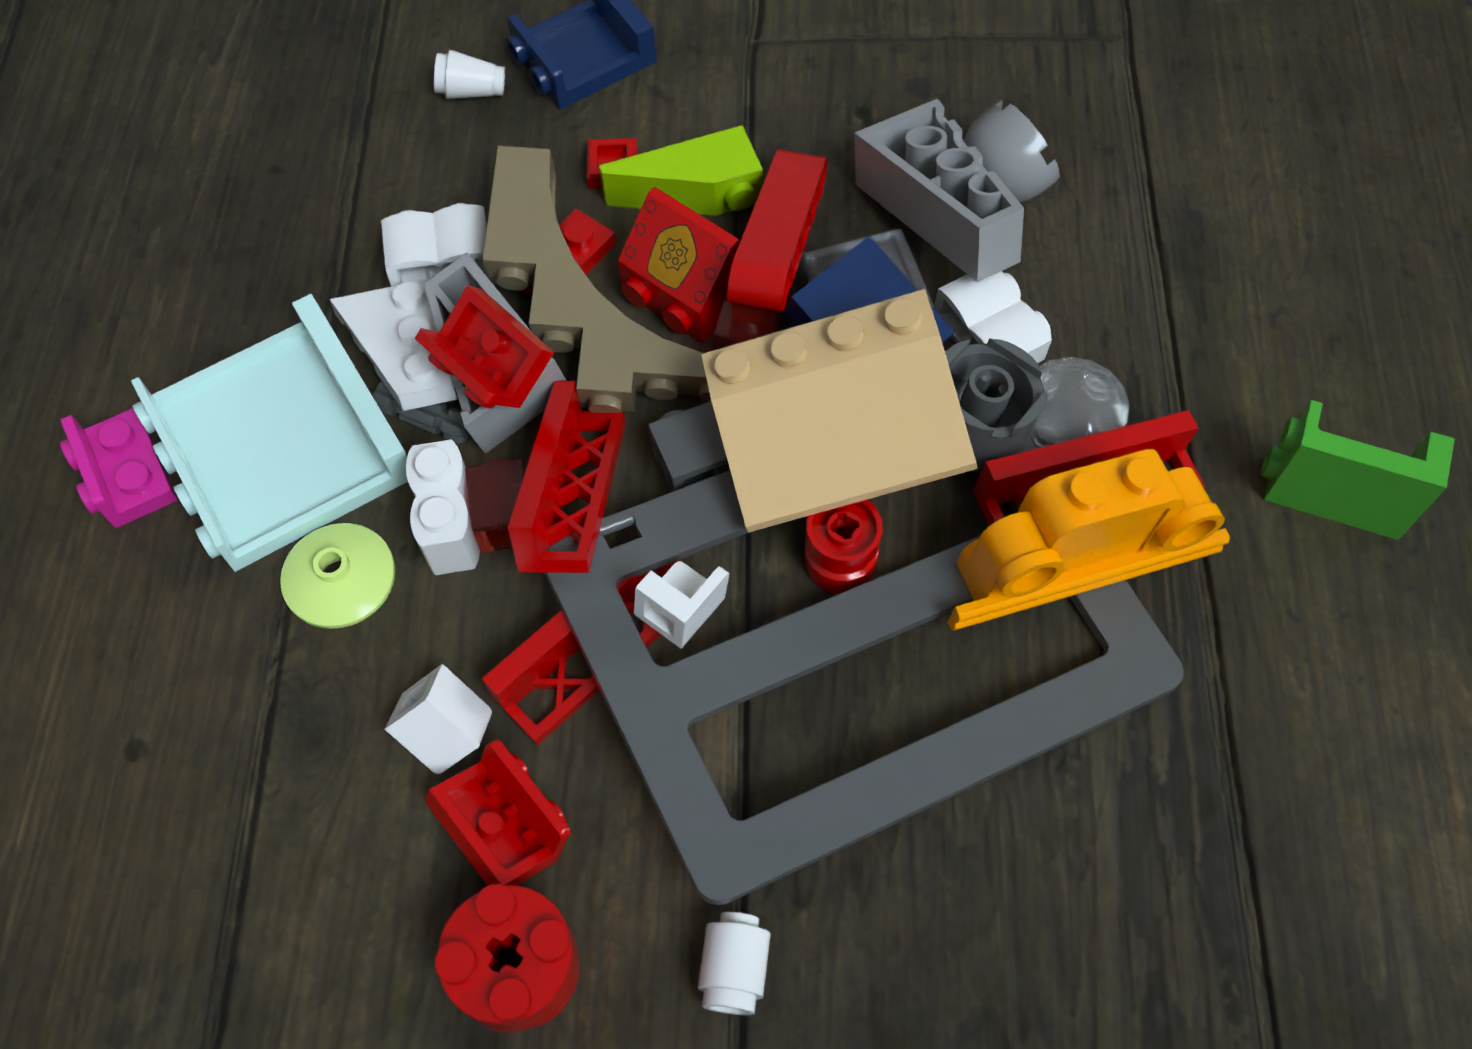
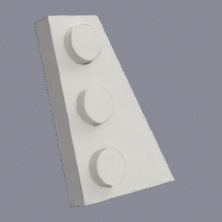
M429 279L404 282L396 286L330 299L335 315L341 324H345L351 332L354 342L361 352L364 351L374 365L377 375L384 382L403 411L457 400L456 389L451 382L450 375L435 367L428 360L430 352L415 340L420 328L437 331L424 288V283Z

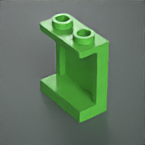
M1310 400L1298 418L1290 416L1287 419L1280 436L1279 445L1272 444L1265 455L1260 476L1268 478L1264 500L1399 540L1447 488L1455 438L1430 432L1412 455L1407 456L1320 430L1318 424L1323 403Z

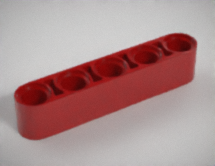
M777 149L732 262L727 290L728 303L778 312L784 311L823 194L827 172V157Z

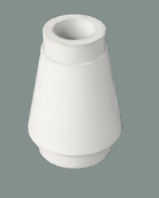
M449 50V54L437 53L434 71L435 93L446 94V99L491 97L493 95L503 96L505 67L496 66V64L453 50Z

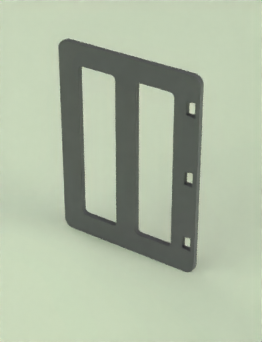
M1030 437L1022 452L1037 449ZM730 470L602 518L589 573H544L695 891L704 901L714 905H724L1168 695L1181 683L1184 675L1180 659L1126 580L1070 596L1069 598L1103 648L1104 656L753 817L739 821L733 819L728 813L688 732V728L698 721L953 612L955 606L974 601L956 562L961 551L968 544L979 539L980 536L668 666H659L653 662L617 590V586L620 582L632 576L638 577L748 533ZM1016 502L1008 503L1013 512L1017 513L1021 505ZM632 525L635 526L638 539L612 549L609 548L603 536ZM569 535L550 546L548 551L577 552L579 543Z

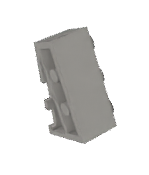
M467 252L424 283L438 332H440L467 285L481 288L530 330ZM551 358L520 408L495 405L494 408L490 409L471 400L464 392L466 385L455 375H450L462 409L460 414L464 428L485 454L546 409L554 381H567L556 361Z

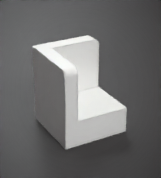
M681 561L676 562L662 578L653 571H650L635 587L634 615L682 649L724 600L729 573L718 566L709 578L706 579Z
M441 664L402 693L385 730L432 772L441 774L480 746L492 710L446 666Z

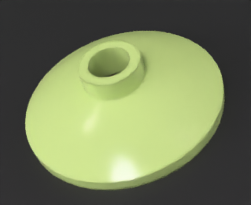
M338 523L318 528L303 537L286 557L280 578L283 598L291 611L302 621L310 625L327 629L352 626L375 613L389 596L395 579L394 558L386 542L377 533L364 526ZM341 561V565L336 571L331 573L324 572L330 564Z

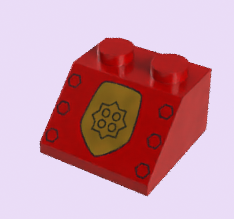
M654 187L648 192L618 259L622 292L633 305L639 308L646 307L662 317L666 325L680 335L686 333L702 344L739 305L728 303L727 301L730 270L739 246V239Z

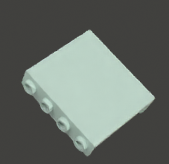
M312 294L292 303L301 320L300 323L151 395L139 377L131 380L141 400L132 405L136 415L149 434L157 431L161 441L154 444L153 448L159 460L169 474L177 471L182 480V483L174 486L179 500L190 516L198 513L204 524L195 529L198 538L212 559L222 555L234 572L408 482L406 476L407 455Z

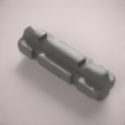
M383 381L379 382L377 389L372 393L375 402L383 413L391 416L399 413L398 419L433 434H439L442 431L444 432L443 438L452 439L457 444L465 443L470 435L464 428L460 414L462 410L451 408L448 411L446 410L447 404L439 403L403 411Z

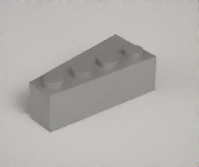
M938 98L854 133L856 185L976 282L1020 263L1024 207L995 171H987L983 166V155L976 146L968 147L962 139V129L955 120L948 121L945 118L944 106Z

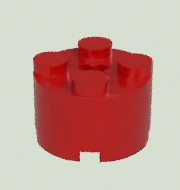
M491 884L466 900L450 917L439 941L435 968L446 994L465 1014L493 1031L501 1033L517 1032L543 1025L551 1021L564 1009L572 997L578 982L579 955L576 940L569 925L549 899L529 888ZM505 951L512 953L517 951L523 958L521 964L516 969L509 965L503 967L499 962L501 955Z

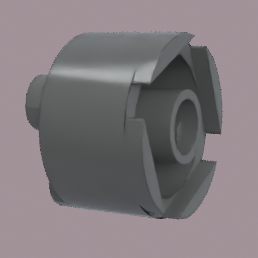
M989 338L987 344L969 345L971 339L954 344L945 352L977 463V469L972 470L976 473H981L986 461L1022 452L1047 401V389L1044 391L1040 379L1042 371L1038 363L1022 348L1001 339Z

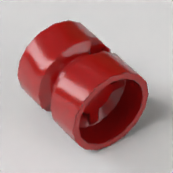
M864 500L807 517L804 567L810 580L820 589L833 594H841L871 580L877 566L878 549L880 548L883 534L882 518L877 508L871 502Z

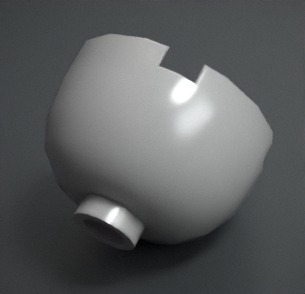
M998 99L973 121L963 141L968 147L976 146L983 155V166L987 171H995L1020 203H1025L1037 197L1057 182L1060 178L1059 167L1055 159L1046 165L1040 151L1048 145L1031 121L1011 103L1002 110L1003 100Z

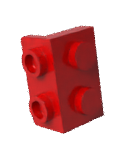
M467 285L440 332L420 328L415 337V340L430 352L428 360L435 367L447 374L455 375L466 385L464 392L471 400L490 409L494 408L495 405L520 408L555 353L485 291Z
M499 739L486 745L479 763L429 789L425 800L426 805L487 886L491 884L518 886L557 862L571 833L560 807L555 802L546 799L531 780L524 762L517 755L511 754Z

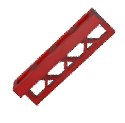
M554 381L508 525L518 572H590L626 421L624 411H621V413L581 411L576 381ZM582 431H608L591 442H587L581 437ZM588 461H591L598 467L581 478H578L571 472ZM579 497L589 504L570 516L560 509ZM569 535L579 543L577 552L548 551L550 546Z
M1187 410L986 461L973 489V493L990 526L1004 518L999 505L1009 502H1016L1021 505L1029 489L1046 477L1147 449L1156 450L1162 462L1170 461L1174 469L1182 467L1192 468L1204 488L1205 484L1185 450L1199 427L1190 411Z
M676 562L655 569L653 572L663 577ZM648 573L638 577L632 576L620 582L617 586V590L629 613H634L635 587ZM562 610L482 678L491 698L536 745H539L600 690L593 675L589 679L566 678L567 660L577 651H581ZM643 621V631L640 633V636L647 648L662 634ZM558 669V678H547ZM534 689H557L556 708L537 725L517 705ZM565 689H577L565 699Z

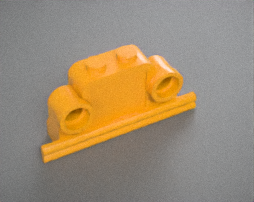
M1153 449L1142 450L1051 475L1029 489L1017 513L1006 516L990 525L981 534L979 539L971 542L961 551L956 564L974 601L955 606L948 620L949 627L952 631L1220 553L1223 550V545L1228 544L1230 540V535L1226 528L1218 530L1223 525L1225 518L1217 504L1211 502L1192 468L1182 467L1168 471L1157 451Z

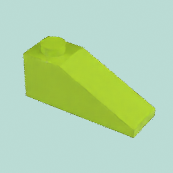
M743 125L599 165L605 203L607 206L641 209L648 192L656 187L698 214L717 216L731 211H741L751 205H755L763 186V169Z

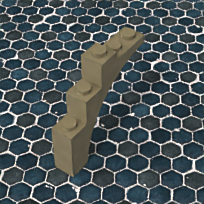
M498 145L483 263L492 284L516 291L524 290L528 286L533 287L529 326L531 332L554 352L566 353L574 348H581L576 387L581 408H588L590 412L600 413L635 412L637 392H644L646 396L657 400H672L677 395L699 396L700 400L709 402L711 397L701 356L703 353L661 338L626 317L594 287L574 260L558 225L556 215V173L551 150Z

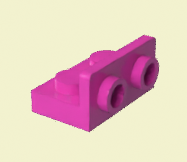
M133 408L86 429H83L72 415L60 419L67 439L60 442V446L70 466L75 471L80 470L84 481L76 484L81 500L91 514L100 511L116 529L179 500L169 475L153 448L155 444L154 439L146 431Z

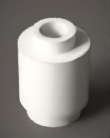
M739 912L721 913L720 922H712L706 925L698 990L704 992L703 1008L735 1015H753L755 1013L756 999L763 998L770 932L758 927V917Z

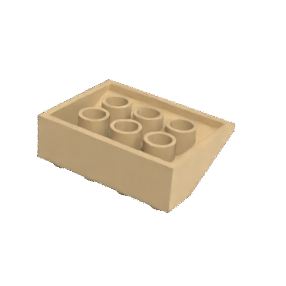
M925 289L701 354L711 402L748 533L977 469V463L941 336Z

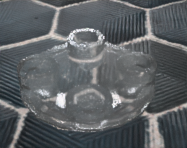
M1074 357L1049 360L1039 366L1042 371L1040 379L1044 391L1047 389V401L1031 433L1032 439L1036 444L1045 447L1125 426L1128 421L1129 400L1123 384L1110 370L1091 360Z

